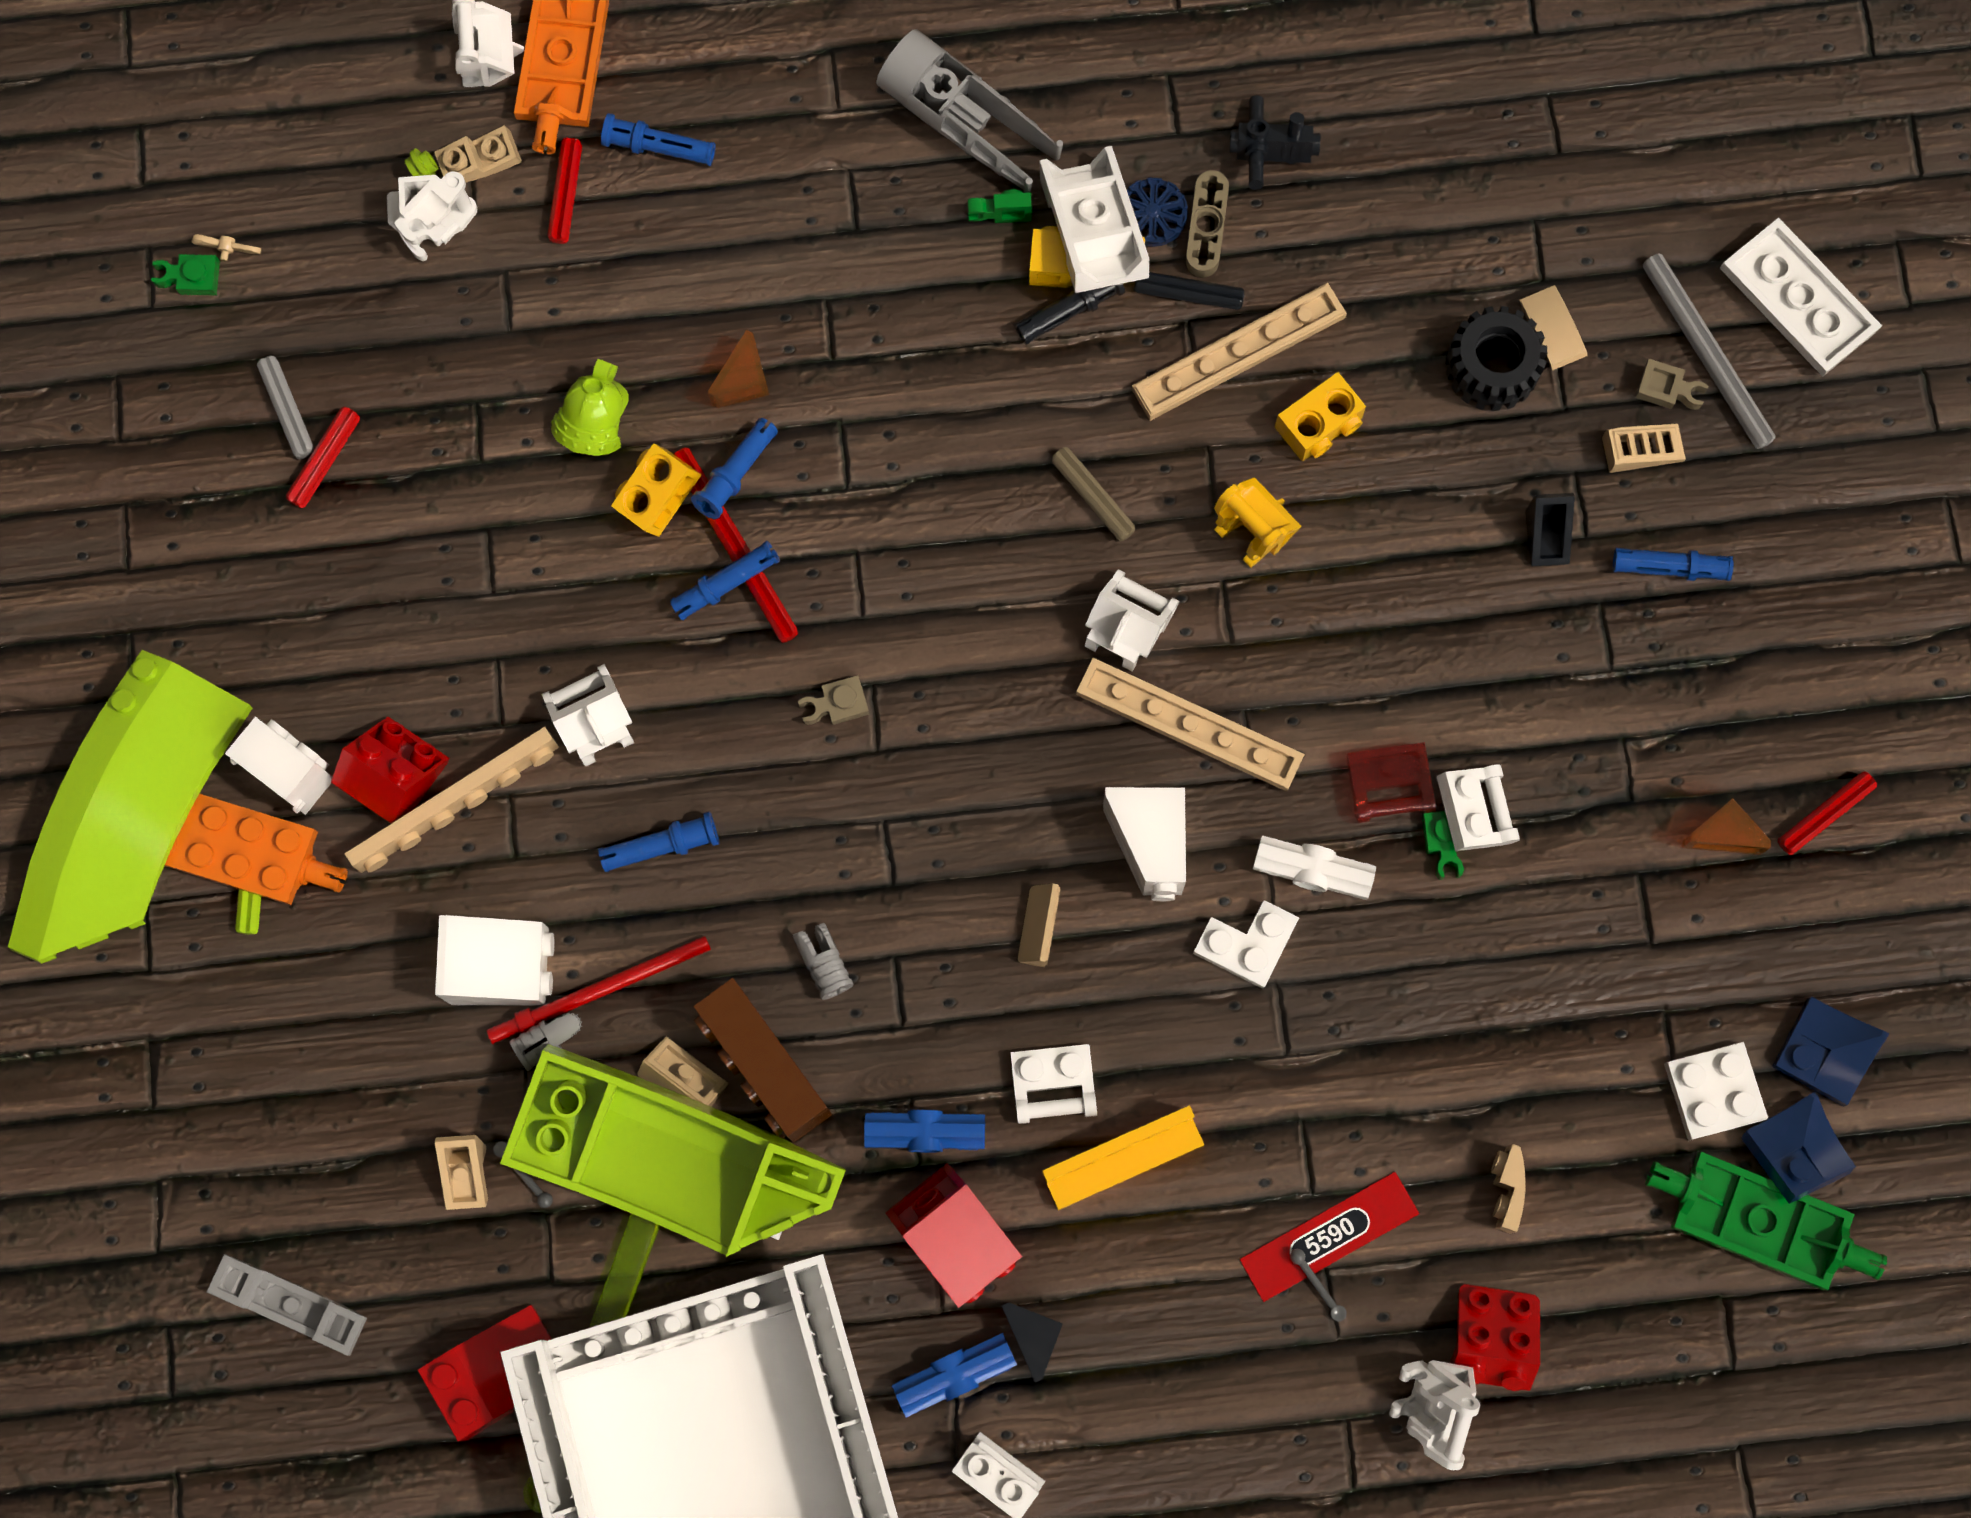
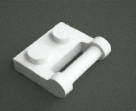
M1501 765L1448 771L1437 776L1455 851L1502 846L1520 841L1518 829L1512 826L1500 779L1504 777ZM1485 782L1498 832L1492 831L1480 783Z
M1089 1044L1010 1052L1018 1124L1030 1123V1119L1070 1114L1085 1113V1117L1097 1116ZM1082 1086L1083 1097L1028 1103L1027 1092Z

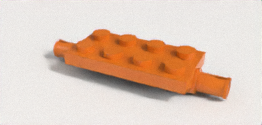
M533 0L514 115L517 120L537 122L532 149L538 153L544 154L545 147H547V155L556 152L555 146L560 124L589 127L610 0Z
M199 794L164 865L288 905H292L296 891L300 886L307 885L308 883L339 893L345 884L330 877L346 881L348 874L346 868L336 867L316 860V857L313 855V845L318 831L203 794Z

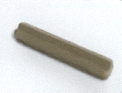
M1063 447L1057 451L1052 457V462L1119 541L1129 538L1135 531V525L1068 447Z

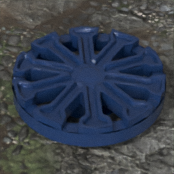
M1150 177L1146 180L1136 181L1128 187L1127 193L1132 208L1136 210L1134 214L1136 220H1139L1140 232L1144 228L1149 229L1148 235L1145 237V246L1157 247L1175 240L1183 231L1188 215V205L1178 187L1169 181L1162 180V178ZM1143 188H1150V198L1144 192ZM1158 188L1165 189L1162 195L1157 198ZM1136 194L1140 201L1131 199L1130 196ZM1171 196H1175L1177 199L1176 201L1166 203ZM1181 210L1182 214L1177 215L1171 213V211ZM1166 221L1176 224V229L1170 228ZM1160 228L1164 236L1158 238L1156 229Z

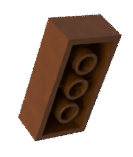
M733 978L693 1006L699 1014L694 1019L699 1029L712 1044L718 1040L723 1047L717 1051L722 1061L734 1075L741 1072L746 1080L740 1084L745 1093L757 1107L764 1104L770 1112L764 1116V1119L777 1137L785 1138L787 1136L795 1143L833 1115Z

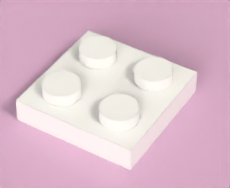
M1744 1042L1664 1063L1688 1141L1768 1119Z

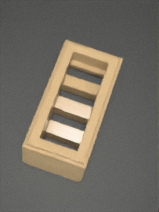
M1678 424L1607 429L1602 437L1609 473L1679 463L1686 460ZM1662 436H1670L1673 452L1666 453ZM1649 438H1655L1658 453L1652 454ZM1635 440H1641L1643 454L1641 455L1637 453ZM1621 442H1627L1629 455L1624 456Z

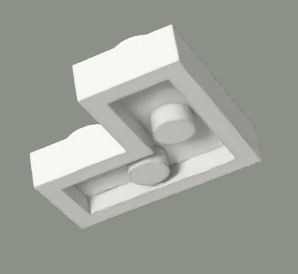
M1265 900L1247 934L1211 917L1193 954L1264 989L1299 917Z

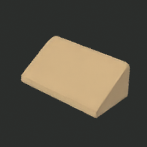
M1058 884L1036 885L1030 888L1018 953V962L1040 967L1048 965L1060 896Z
M667 1036L642 1061L638 1071V1076L644 1080L711 1107L728 1085L724 1079Z

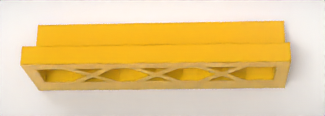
M1190 1105L1042 1170V1175L1058 1211L1203 1147L1204 1143L1194 1123L1193 1118L1195 1116Z

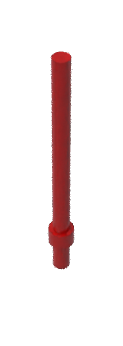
M703 936L531 1010L528 1007L514 1013L515 1018L487 1029V1035L491 1043L494 1044L520 1032H527L542 1020L548 1021L710 951L711 947L706 936Z

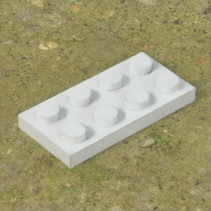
M1779 217L1723 262L1720 267L1728 278L1822 377L1882 327L1872 314Z

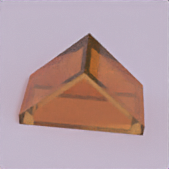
M748 330L745 331L708 390L711 404L717 408L769 395L753 333Z
M1731 799L1687 836L1682 842V848L1762 855L1771 848V840L1738 803Z

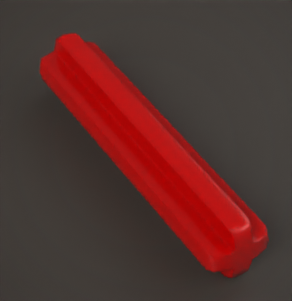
M566 137L561 141L547 234L549 241L556 244H566L569 241L582 152V144L576 138Z
M344 406L339 409L287 492L286 499L299 508L306 507L360 421V417L355 411Z
M1866 771L1858 774L1778 838L1779 846L1788 855L1796 853L1876 789L1877 782Z

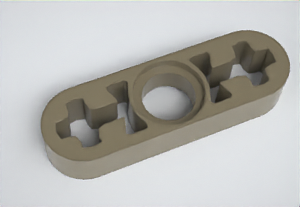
M1215 170L1203 172L1197 178L1186 253V267L1192 275L1199 278L1209 277L1216 272L1221 254L1229 182L1224 174ZM1209 183L1216 184L1217 191L1215 192L1213 205H1206ZM1203 216H1211L1217 221L1218 227L1212 232H1204L1198 228L1196 222ZM1201 242L1208 243L1207 258L1209 260H1207L1206 265L1198 264L1199 260L1197 257L1200 254Z

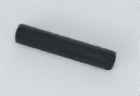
M1149 272V278L1137 280L1134 283V291L1137 293L1235 310L1242 308L1245 295L1244 289L1240 287Z

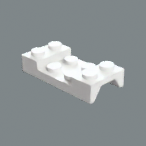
M1112 146L1104 147L1090 164L1062 170L1048 159L1039 160L1040 182L1048 207L1052 208L1066 252V265L1075 293L1149 278V256Z

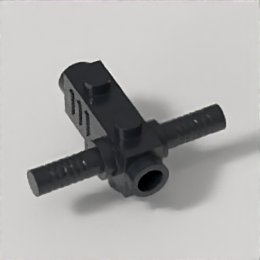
M1259 95L1250 97L1249 122L1239 123L1238 130H1231L1229 146L1230 153H1237L1236 160H1247L1249 162V187L1253 190H1259L1264 185V161L1286 162L1288 164H1296L1297 162L1311 163V156H1319L1321 141L1320 133H1313V126L1304 125V115L1299 112L1290 115L1289 125L1268 124L1264 120V99Z

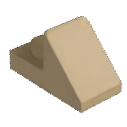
M477 1135L436 1137L435 1148L446 1210L486 1207L488 1194L483 1170L486 1145Z

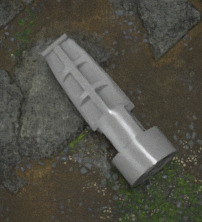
M918 29L910 31L897 44L883 64L876 80L879 88L936 130L940 135L942 134L963 149L966 154L973 156L992 169L997 175L1003 176L1023 189V193L1031 192L1032 178L977 134L980 130L984 129L991 115L1055 161L1060 159L1063 141L1058 140L1054 142L1033 120L1026 117L1011 104L1009 99L1000 95L984 82L980 76ZM957 78H958L960 81H962V83H961L959 86H958V80H957ZM941 88H944L947 90V93H945L943 90L940 94L934 92V89L940 91Z

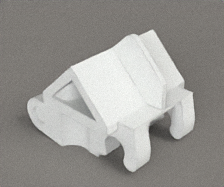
M452 0L454 33L458 34L459 50L455 56V69L457 74H461L463 86L490 87L515 74L514 57L524 52V46L512 42L511 13L483 1Z
M455 171L445 174L442 179L437 175L398 177L399 191L390 192L387 195L388 224L399 232L405 245L421 261H425L428 258L425 250L420 247L423 240L430 239L436 246H440L442 243L446 245L456 233L463 231L477 213L475 201L468 197L466 193V182L463 176Z
M1118 569L1113 578L1098 595L1085 624L1086 627L1091 629L1086 639L1085 647L1096 652L1097 648L1102 646L1121 656L1123 659L1122 667L1133 671L1139 656L1147 658L1160 633L1165 631L1179 604V600L1173 597L1171 600L1166 599L1124 577L1125 572ZM1118 590L1161 614L1157 616L1115 593Z
M605 664L597 667L599 671L552 694L549 691L542 694L551 720L568 752L577 751L585 767L596 762L594 758L595 752L615 742L621 743L624 748L634 743L626 727L633 722ZM603 685L606 686L604 689L586 698H583L561 710H558V707L570 701H573Z
M1423 1360L1405 1364L1401 1368L1399 1379L1403 1382L1416 1379L1412 1394L1408 1398L1394 1401L1389 1415L1392 1418H1399L1401 1415L1409 1416L1406 1429L1408 1434L1420 1441L1424 1448V1454L1449 1470H1460L1465 1460L1462 1452L1472 1417L1476 1416L1480 1409V1402L1475 1398L1476 1384L1473 1367L1435 1360L1430 1361L1429 1364Z

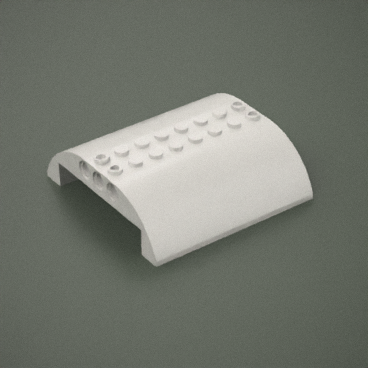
M821 1254L783 1266L784 1269L552 1340H538L500 1352L543 1518H898L824 1255Z

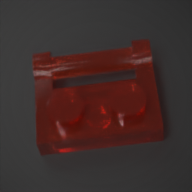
M1425 742L1352 752L1346 755L1357 823L1370 822L1372 817L1422 811L1423 814L1436 812ZM1418 785V796L1368 803L1367 792Z

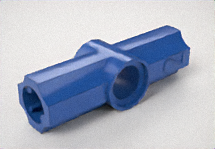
M909 1110L907 1113H865L864 1147L907 1149L908 1152L938 1153L943 1152V1149L985 1150V1114H943V1111Z
M1003 1333L968 1350L960 1349L931 1363L929 1368L898 1381V1383L892 1385V1388L907 1418L942 1400L948 1402L979 1387L978 1383L998 1376L1017 1364Z

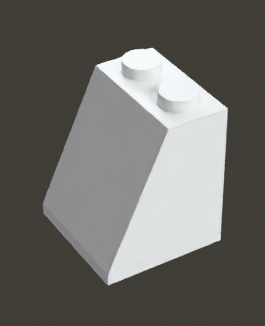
M1105 787L1103 811L1142 895H1151V900L1153 901L1175 900V895H1182L1186 883L1185 788Z
M439 915L435 995L451 1005H545L546 995H551L553 989L552 972H547V956H553L554 934L548 933L549 928L543 922Z

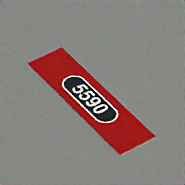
M1393 1172L1239 1260L1261 1299L1265 1302L1307 1278L1301 1267L1291 1262L1290 1253L1296 1248L1302 1249L1305 1253V1261L1312 1271L1316 1273L1420 1213L1397 1173Z

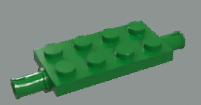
M1704 1152L1697 1153L1692 1170L1688 1175L1663 1166L1656 1161L1650 1167L1649 1173H1652L1651 1177L1647 1176L1645 1185L1678 1197V1202H1680L1671 1228L1823 1291L1829 1290L1833 1275L1838 1268L1842 1269L1846 1266L1871 1276L1875 1280L1880 1279L1885 1270L1877 1266L1881 1264L1886 1266V1255L1878 1254L1856 1245L1853 1239L1850 1238L1849 1229L1855 1215L1851 1212L1809 1195L1789 1204L1772 1180Z

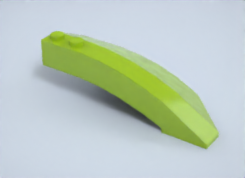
M141 650L91 726L52 803L29 863L8 944L10 950L42 964L56 959V954L75 946L78 949H82L108 939V934L125 927H129L132 930L146 924L143 921L173 844L211 772L253 709L250 704L170 660Z
M547 1044L542 1050L500 1162L502 1165L579 1192L651 1221L724 1254L726 1257L761 1239L764 1240L791 1228L794 1224L811 1216H817L830 1210L846 1169L730 1114L655 1083Z

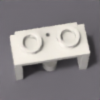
M979 1432L952 1470L954 1474L1012 1518H1022L1045 1483V1480L981 1432Z

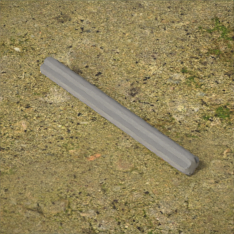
M1660 253L1649 257L1643 264L1645 272L1754 447L1760 449L1769 445L1775 439V434L1665 258Z

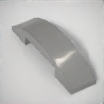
M225 1254L207 1290V1293L238 1307L256 1312L347 1356L351 1355L367 1320V1317L325 1296Z

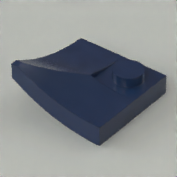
M1811 996L1807 998L1772 1067L1844 1107L1849 1104L1863 1076L1886 1041L1889 1033L1838 1011Z
M1815 1092L1770 1119L1746 1130L1741 1137L1789 1204L1849 1175L1856 1167L1835 1135L1819 1097Z

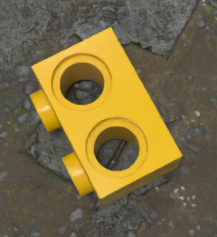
M1337 372L1278 414L1275 429L1303 462L1311 455L1314 458L1323 455L1333 445L1331 441L1340 434L1346 437L1356 431L1363 423L1361 419L1366 405L1340 373ZM1337 403L1342 405L1347 412L1337 415L1332 413L1328 406ZM1310 425L1316 430L1317 434L1314 436H1304L1299 432L1298 427Z
M653 443L650 448L646 449L639 456L636 463L637 468L629 480H625L618 487L615 493L616 499L611 507L645 532L659 537L702 474L669 450ZM668 464L669 474L664 480L660 481L659 472L664 465ZM647 495V507L642 512H639L638 502L643 496Z

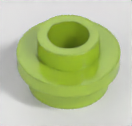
M414 148L410 151V157L405 159V164L412 176L436 175L435 171L439 169L433 157L426 150L421 153L418 149Z

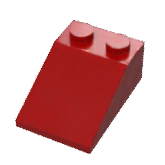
M529 1305L455 1346L418 1369L457 1441L469 1440L515 1411L500 1352L538 1340H552L533 1305Z

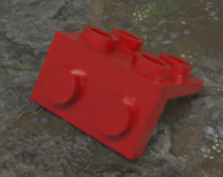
M1468 1284L1462 1285L1458 1292L1457 1344L1450 1363L1473 1367L1475 1384L1501 1386L1511 1391H1530L1540 1367L1539 1298L1533 1294Z

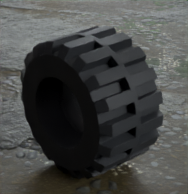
M1493 306L1486 307L1482 315L1476 311L1469 316L1468 321L1464 320L1460 324L1453 337L1446 356L1445 364L1449 365L1446 370L1447 379H1454L1451 386L1455 393L1462 391L1464 394L1461 400L1467 404L1470 400L1477 402L1475 407L1477 409L1483 410L1485 405H1491V411H1500L1503 404H1505L1507 410L1515 407L1518 400L1523 402L1528 398L1545 368L1547 361L1544 359L1548 351L1547 345H1542L1545 339L1542 331L1535 332L1534 329L1537 323L1532 318L1526 322L1522 319L1524 313L1519 310L1516 311L1515 315L1508 313L1509 307L1501 306L1498 312H1494ZM1487 345L1502 347L1512 355L1516 369L1506 373L1490 371L1480 363L1476 350Z

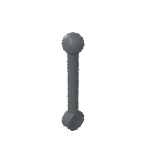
M498 1142L495 1144L493 1152L497 1157L502 1158L507 1143ZM513 1169L537 1196L538 1205L541 1208L550 1207L553 1202L552 1195L543 1192L527 1173Z
M1299 1248L1292 1250L1290 1253L1291 1262L1301 1267L1330 1308V1318L1337 1322L1343 1321L1347 1315L1346 1309L1334 1302L1305 1261L1304 1251Z

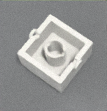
M254 717L225 753L231 758V764L236 765L238 763L293 805L295 813L301 811L306 815L331 784L332 776L325 771L329 764L272 719L267 724H264L257 717Z

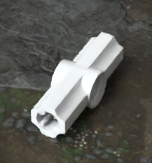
M1262 835L1253 870L1293 880V884L1308 890L1318 892L1331 890L1367 900L1373 885L1376 866L1337 856L1335 851L1314 844H1302L1300 846Z

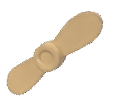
M195 234L192 238V243L195 245L218 248L221 252L220 260L227 261L228 255L233 254V251L251 254L261 253V248L235 243L236 239L229 236H221L219 240Z

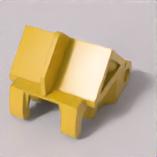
M1255 477L1238 485L1233 484L1219 497L1214 507L1218 515V519L1215 522L1218 526L1214 530L1221 538L1242 525L1255 537L1249 544L1246 551L1247 555L1243 558V561L1250 568L1269 552L1273 556L1278 553L1302 526L1282 506L1285 500L1283 498L1276 500Z

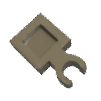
M1648 359L1635 398L1672 409L1676 400H1679L1686 407L1698 410L1704 401L1694 399L1691 392L1697 391L1705 394L1708 385L1701 381H1683L1684 369Z
M858 675L822 685L824 697L814 698L809 696L798 701L800 708L811 705L816 709L813 715L803 718L806 725L815 724L823 716L829 714L833 725L869 715Z

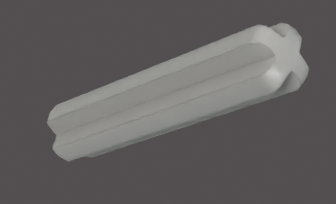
M274 356L260 359L257 362V367L291 450L297 459H305L311 456L314 446L280 364Z

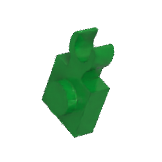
M1011 189L1003 191L1001 194H994V199L969 198V221L994 219L995 223L1032 221L1031 192L1023 193L1020 190Z
M179 254L178 265H171L164 260L152 262L156 270H166V274L162 278H151L156 287L168 288L176 284V290L180 295L217 296L220 260L216 255Z
M1446 812L1424 813L1422 815L1426 854L1438 853L1439 861L1436 865L1437 878L1443 880L1445 877L1443 871L1445 864L1453 865L1456 869V877L1460 878L1464 867L1454 848Z

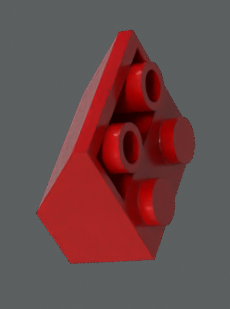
M386 717L342 748L331 783L392 824L416 808L448 764L450 758L390 717Z

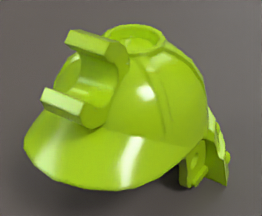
M597 359L593 375L579 377L567 392L563 407H560L558 413H555L551 421V432L557 442L572 452L600 456L610 454L621 448L620 437H618L619 423L628 404L629 394L620 383L614 380L618 366Z

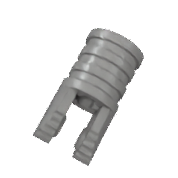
M822 923L814 928L815 937L819 942L822 953L817 955L812 942H810L805 932L795 933L793 938L807 969L811 972L810 975L815 981L821 999L826 1000L847 991L854 983L848 976V971L839 957V951L826 924Z
M568 1012L548 1024L545 1020H542L538 1025L531 1027L527 1032H523L519 1037L509 1042L522 1065L527 1071H530L537 1065L542 1050L547 1044L562 1049L560 1044L573 1037V1034L576 1035L577 1032L581 1031L580 1028L583 1027L581 1025L583 1021H581V1017H578V1014L575 1015L574 1012L571 1014ZM547 1038L546 1042L542 1043L530 1052L525 1053L526 1049L530 1048L542 1039Z

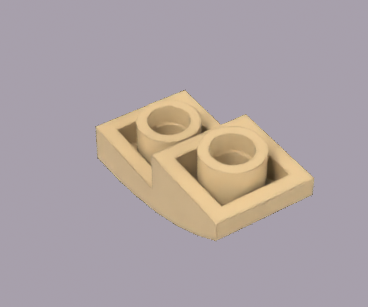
M505 125L473 141L465 136L434 152L443 176L455 171L463 176L465 182L487 177L522 162L512 133Z
M1555 285L1520 299L1521 309L1527 320L1529 321L1532 318L1537 323L1534 331H1542L1545 339L1542 345H1547L1548 351L1545 359L1552 371L1588 356L1576 325Z
M1512 1144L1507 1146L1504 1152L1500 1150L1497 1152L1491 1168V1173L1496 1174L1493 1185L1508 1190L1507 1195L1501 1194L1497 1200L1493 1212V1217L1498 1218L1495 1228L1509 1234L1518 1231L1525 1199V1168L1521 1147Z

